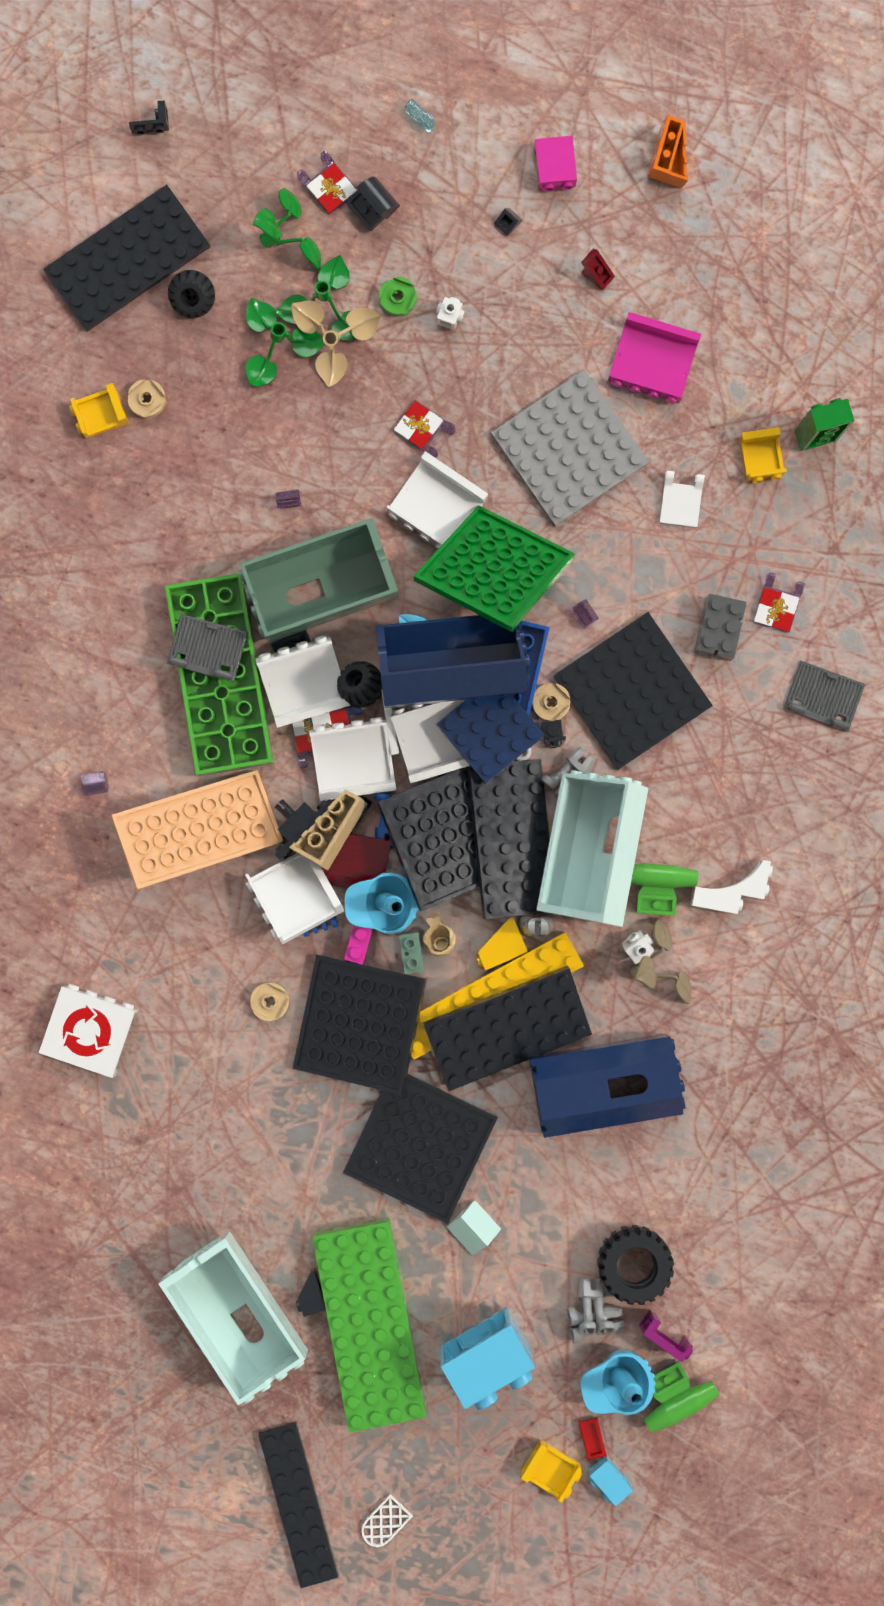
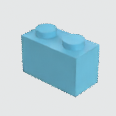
M607 1456L602 1457L588 1470L590 1476L588 1479L595 1488L599 1487L603 1491L601 1494L608 1503L612 1502L615 1507L633 1492L630 1482Z

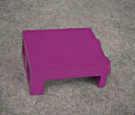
M650 1309L639 1324L643 1335L680 1362H683L684 1359L687 1360L693 1352V1345L689 1338L684 1335L681 1341L676 1343L657 1329L661 1321L657 1314Z

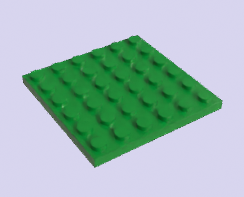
M478 505L414 575V581L512 632L575 559V553Z

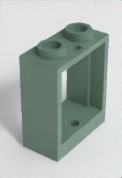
M419 932L399 935L404 973L424 972Z

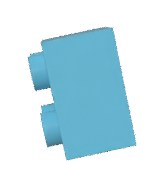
M508 1307L440 1346L441 1368L464 1409L474 1404L477 1410H482L498 1399L495 1391L507 1384L513 1390L518 1389L533 1378L530 1371L535 1368L531 1347Z

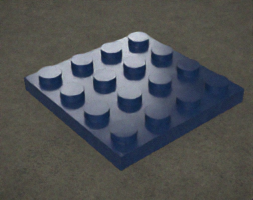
M513 695L465 700L436 723V726L484 784H487L545 736Z

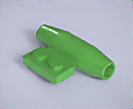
M634 864L631 884L642 886L637 893L636 913L675 916L677 896L673 888L697 886L698 871L675 865Z
M677 1361L654 1374L655 1377L653 1379L656 1385L654 1386L655 1393L653 1396L662 1404L644 1417V1421L651 1433L673 1426L702 1410L720 1394L712 1380L689 1388V1378L680 1362Z

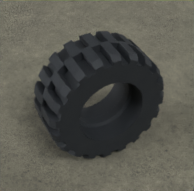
M632 1225L631 1228L624 1226L618 1232L616 1230L611 1233L612 1236L603 1241L604 1245L600 1247L598 1252V1272L604 1286L617 1300L621 1302L626 1301L629 1305H634V1303L645 1305V1301L649 1300L650 1303L655 1301L657 1295L661 1297L665 1293V1287L669 1288L671 1284L670 1278L674 1275V1260L670 1249L656 1232H652L644 1226L642 1228L638 1227V1225ZM635 1247L644 1248L653 1258L654 1266L651 1273L639 1282L624 1280L617 1268L620 1256L628 1249Z

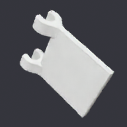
M674 471L665 472L659 523L689 527L698 526L705 475L697 474L694 486L673 483Z

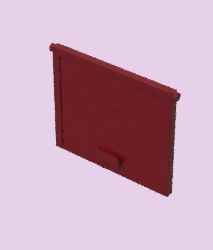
M350 833L329 870L324 868L322 870L331 886L348 888L352 884L373 879L386 872L390 845L393 843L391 840Z

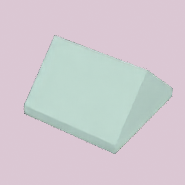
M476 1200L446 1226L472 1256L487 1247L501 1230Z

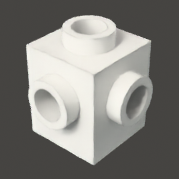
M445 297L443 303L439 302L436 310L438 314L437 324L455 331L458 321H462L465 313L462 310L463 303H460L454 297Z
M641 930L631 933L622 942L624 950L635 964L639 963L643 956L650 957L655 951L652 946L654 941L648 933L644 935Z

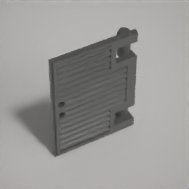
M181 614L167 664L234 682L248 632ZM177 653L186 655L185 660L176 658ZM221 666L231 667L230 671L221 670Z
M800 661L783 709L795 711L799 715L849 732L865 684ZM794 699L802 701V706L793 703ZM837 715L846 717L845 721L836 719Z

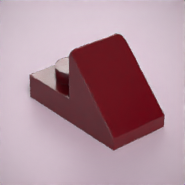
M593 248L581 262L584 266L581 273L601 290H604L615 277L597 249Z

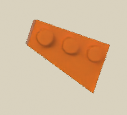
M667 115L661 124L647 177L680 189L688 182L685 147L687 145L686 121Z

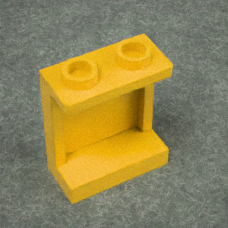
M113 383L106 385V390L78 400L70 399L72 403L69 406L73 417L76 416L78 423H75L79 434L83 433L86 439L129 423Z
M780 427L743 432L740 435L739 441L746 482L760 483L764 481L763 479L768 478L774 481L782 479V476L786 474L787 470L783 465L779 436L781 435Z
M540 1439L522 1468L520 1475L522 1480L527 1483L529 1481L533 1482L557 1497L558 1501L562 1503L564 1499L569 1498L574 1482H578L581 1478L582 1468L579 1462Z

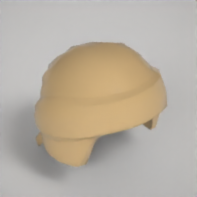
M436 915L434 919L431 917L427 918L426 921L430 927L423 935L425 948L435 956L448 955L455 947V933L450 927L441 923L439 915Z

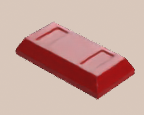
M598 1418L579 1421L588 1461L606 1457Z

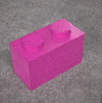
M353 925L344 960L361 965L364 964L373 932L372 928Z

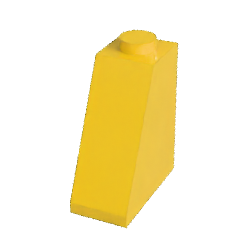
M513 916L509 917L478 951L479 956L476 957L480 968L484 967L487 970L528 952Z

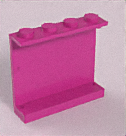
M629 312L607 382H610L615 387H627L635 393H646L651 398H663L671 404L680 403L701 334Z

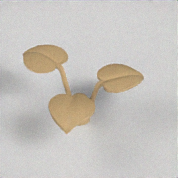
M307 300L292 304V315L300 330L311 334L319 326L324 334L323 342L329 346L331 353H321L317 357L315 365L319 376L328 387L333 386L341 380L347 370L345 355L342 353L335 354L334 345L339 342L342 334L352 330V335L358 340L371 338L377 330L380 315L369 308H356L349 312L346 317L350 327L340 332L336 330L326 331L320 323L324 319V310L318 302Z

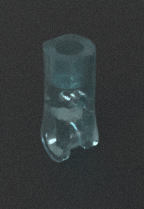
M411 99L406 104L404 111L426 131H432L435 126V118L425 111L414 99Z

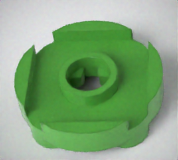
M394 277L389 281L387 280L382 284L379 291L380 305L390 315H408L415 307L417 301V294L413 284L403 277ZM399 292L401 293L402 300L396 301L393 295H397Z

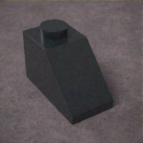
M316 1268L311 1269L296 1301L297 1309L303 1313L304 1317L326 1310Z

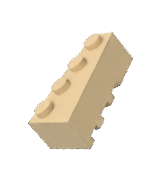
M345 789L327 807L328 810L322 816H319L315 823L308 830L304 831L301 835L302 837L289 848L322 868L329 870L367 803L362 798Z

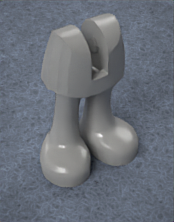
M580 746L566 756V763L556 774L551 777L544 775L541 778V782H544V785L550 791H553L561 781L563 773H568L574 769V771L587 774L591 770L595 759L589 755L587 759L582 761V764L578 762V759H581L585 753V750ZM560 787L554 792L555 796L557 797L559 795Z
M545 914L539 918H532L531 915H521L518 918L517 925L519 930L526 936L537 935L538 937L547 936L552 930L553 920Z
M581 1278L579 1282L578 1300L583 1302L584 1320L579 1325V1331L583 1335H592L595 1332L597 1335H604L615 1331V1324L611 1321H606L604 1316L603 1299L606 1296L600 1278H593L591 1286L588 1278ZM591 1302L594 1303L596 1323L592 1319Z
M570 1306L567 1307V1314L571 1325L570 1334L574 1344L579 1343L586 1336L580 1333L579 1326H577L583 1322L584 1313H580L575 1307ZM603 1306L606 1321H611L615 1324L614 1332L625 1327L624 1320L621 1318L608 1320V1318L618 1317L623 1314L621 1306ZM595 1311L592 1312L593 1321H596Z

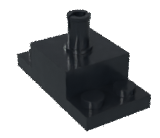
M284 799L279 802L284 809L279 804L274 807L287 819L277 830L288 840L287 843L283 841L276 848L278 851L275 854L276 857L283 861L293 852L289 847L296 843L302 837L301 835L304 831L308 830L315 823V820L328 810L327 807L332 803L330 799L328 801L323 800L316 807L318 809L317 812L305 802L294 811Z

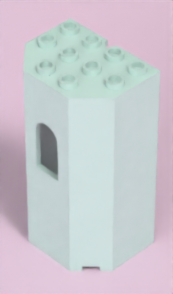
M573 770L570 773L562 774L537 905L538 911L623 927L648 794V788L642 786V782L634 781L627 777H620L619 779L611 775L599 776L589 772L582 774V772ZM619 817L612 854L604 853L609 824L613 818Z
M229 1231L223 1235V1239L221 1237L214 1239L178 1264L174 1271L171 1270L164 1275L159 1282V1286L237 1405H240L243 1402L247 1404L254 1399V1394L261 1391L263 1393L271 1387L270 1383L273 1380L277 1379L280 1381L288 1375L287 1372L292 1368L294 1370L300 1368L305 1363L304 1360L306 1359L308 1349ZM244 1304H247L264 1331L263 1338L258 1342L247 1340L231 1316V1313Z

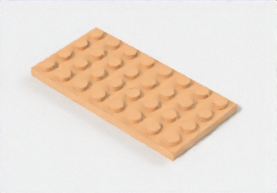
M258 770L111 815L136 890L283 842L281 834L277 830L278 825Z

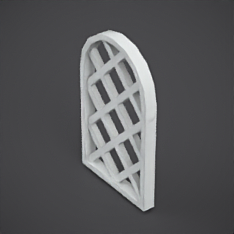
M389 1494L364 1521L362 1537L370 1546H384L391 1541L413 1515L392 1494ZM389 1499V1505H384ZM382 1508H389L390 1515H382ZM392 1508H399V1515H392ZM401 1508H402L407 1514L402 1515V1513H401ZM380 1509V1515H374ZM408 1517V1518L402 1523V1518ZM373 1518H380V1525H373ZM382 1518H390V1525H382ZM392 1518H399V1524L392 1525ZM364 1528H370L371 1535H364ZM373 1528H380V1535H373ZM382 1528H390V1534L383 1535ZM392 1528H397V1530L392 1534ZM373 1538H380V1543H373Z

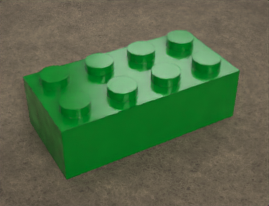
M841 398L831 400L830 404L822 405L820 403L811 407L794 430L801 452L839 440L855 421L848 399L841 400Z

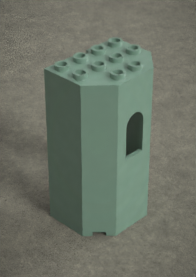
M373 518L240 563L241 570H238L243 584H247L248 588H245V592L252 604L251 610L254 618H256L259 624L257 625L259 633L263 639H267L268 643L399 598L398 589ZM320 579L325 593L324 597L298 606H293L287 602L286 595L290 589Z

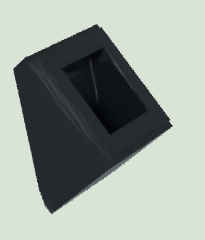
M505 208L494 224L508 236L522 222V219L510 208Z

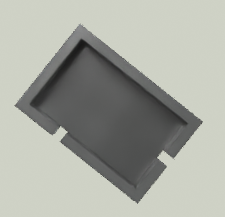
M708 594L705 599L694 653L711 656L717 650L714 657L729 661L734 659L742 626L740 621L744 617L747 602Z

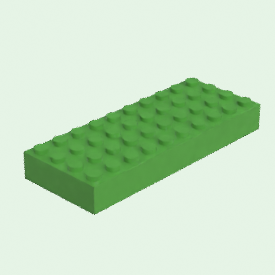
M239 573L166 585L165 589L173 638L181 614L248 632L234 682L178 666L196 775L205 776L274 764L259 668L256 663L257 656L245 585ZM177 653V658L185 660L186 655ZM221 666V670L230 671L231 667Z
M390 1218L314 1232L312 1239L349 1433L426 1418V1405Z

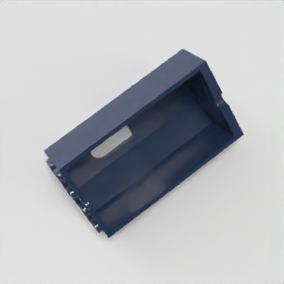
M480 615L376 626L384 708L525 694L527 692V685L530 683L529 671H526L529 668V657L525 656L527 655L526 643H524V632L520 631L522 630V623L520 622L510 632Z
M659 1034L530 1057L529 1062L543 1137L547 1138L683 1115V1109H686L682 1092L685 1091L683 1080L679 1078V1072H682L680 1060H677L675 1056L674 1039H671L667 1034ZM641 1074L646 1077L648 1086L643 1093L610 1098L607 1079Z

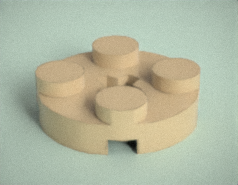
M139 380L130 387L128 392L129 407L134 414L143 419L156 417L163 411L167 403L163 388L153 380ZM144 395L152 396L150 398L151 401L149 403L142 402L144 400Z
M550 683L540 686L534 693L533 710L539 718L548 722L562 719L570 708L568 691L559 684ZM547 698H550V699L555 698V699H556V701H555L556 706H555V707H553V706L548 707V706H547V703H548Z
M274 982L263 983L256 987L251 995V1008L254 1014L261 1020H277L288 1010L289 995L280 984ZM272 996L275 1005L267 1007L265 998Z

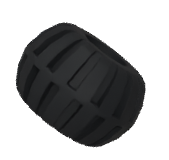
M184 270L176 274L170 281L168 299L178 314L187 318H198L207 314L212 308L215 301V289L205 274L197 270ZM193 289L196 295L191 297L189 293Z
M366 661L352 662L351 665L345 666V670H342L340 673L341 676H338V693L352 707H369L370 704L373 705L376 702L375 700L381 697V672L371 663Z

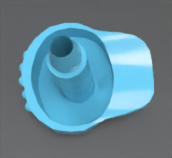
M381 873L373 879L352 884L345 892V915L347 920L355 926L376 929L385 934L402 932L416 918L415 914L418 911L416 901L407 879L399 873Z
M627 1349L612 1352L603 1363L585 1372L580 1379V1389L586 1407L591 1412L598 1414L621 1413L632 1415L644 1410L655 1393L654 1386L656 1385L653 1379L655 1375L650 1372L651 1367L648 1366V1360Z

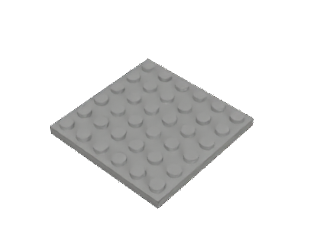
M585 370L491 432L494 440L555 527L649 463Z

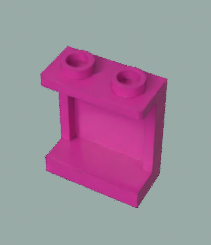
M573 136L535 139L534 153L536 154L538 189L544 192H551L554 189L570 190L576 187L577 173Z

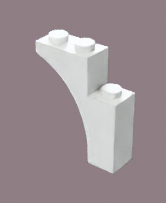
M760 860L755 869L746 878L729 887L719 889L693 887L690 906L738 914V911H741L743 907L741 896L764 899L765 896H768L769 885H767V881L773 871V866H770L771 861Z

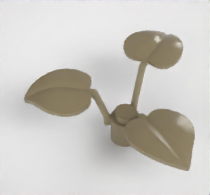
M657 917L653 927V936L660 949L650 957L643 956L640 963L631 965L632 977L650 989L656 987L657 978L674 979L677 995L686 1004H690L691 983L684 972H678L676 976L656 974L654 971L655 968L651 959L662 953L664 949L670 951L672 946L669 928Z

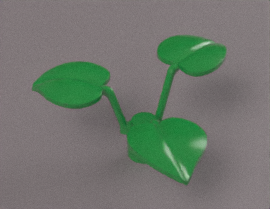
M282 188L279 190L278 198L287 214L276 224V218L269 209L263 208L256 214L252 225L263 231L259 235V239L266 248L275 243L279 246L284 243L301 242L299 246L303 255L319 271L321 267V253L319 247L311 238L306 237L303 239L300 237L280 240L282 232L278 227L290 215L295 219L301 215V206L298 199L287 188Z
M339 255L328 261L321 268L318 274L319 281L315 284L316 293L312 294V301H315L316 298L322 302L329 301L338 318L332 324V330L337 332L350 327L346 317L351 312L346 311L340 316L331 298V287L337 290L342 289L350 280L349 270L342 256ZM299 294L292 295L284 300L282 305L276 310V313L285 322L296 325L292 315V304L307 301V299ZM352 330L340 336L341 341L358 340L352 335Z
M253 297L250 299L246 310V321L250 329L257 333H261L265 329L267 331L271 330L270 337L272 343L267 358L265 359L259 355L253 356L247 361L245 367L249 384L261 387L271 383L277 375L276 364L269 362L275 343L284 341L286 337L293 343V351L303 358L314 356L325 343L323 342V336L318 332L305 333L299 328L294 329L292 339L289 336V332H286L285 325L277 322L276 310L271 305Z

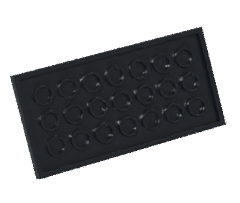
M166 184L43 270L88 332L211 246Z
M541 759L513 761L487 784H484L474 770L467 766L483 919L548 913L537 910L550 842L544 782H541L543 777Z
M568 966L423 1022L448 1092L530 1060V1057L540 1056L592 1035Z

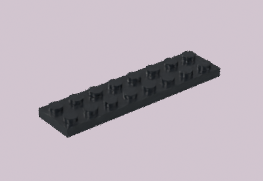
M297 1422L259 1432L258 1436L300 1588L338 1578L339 1573Z

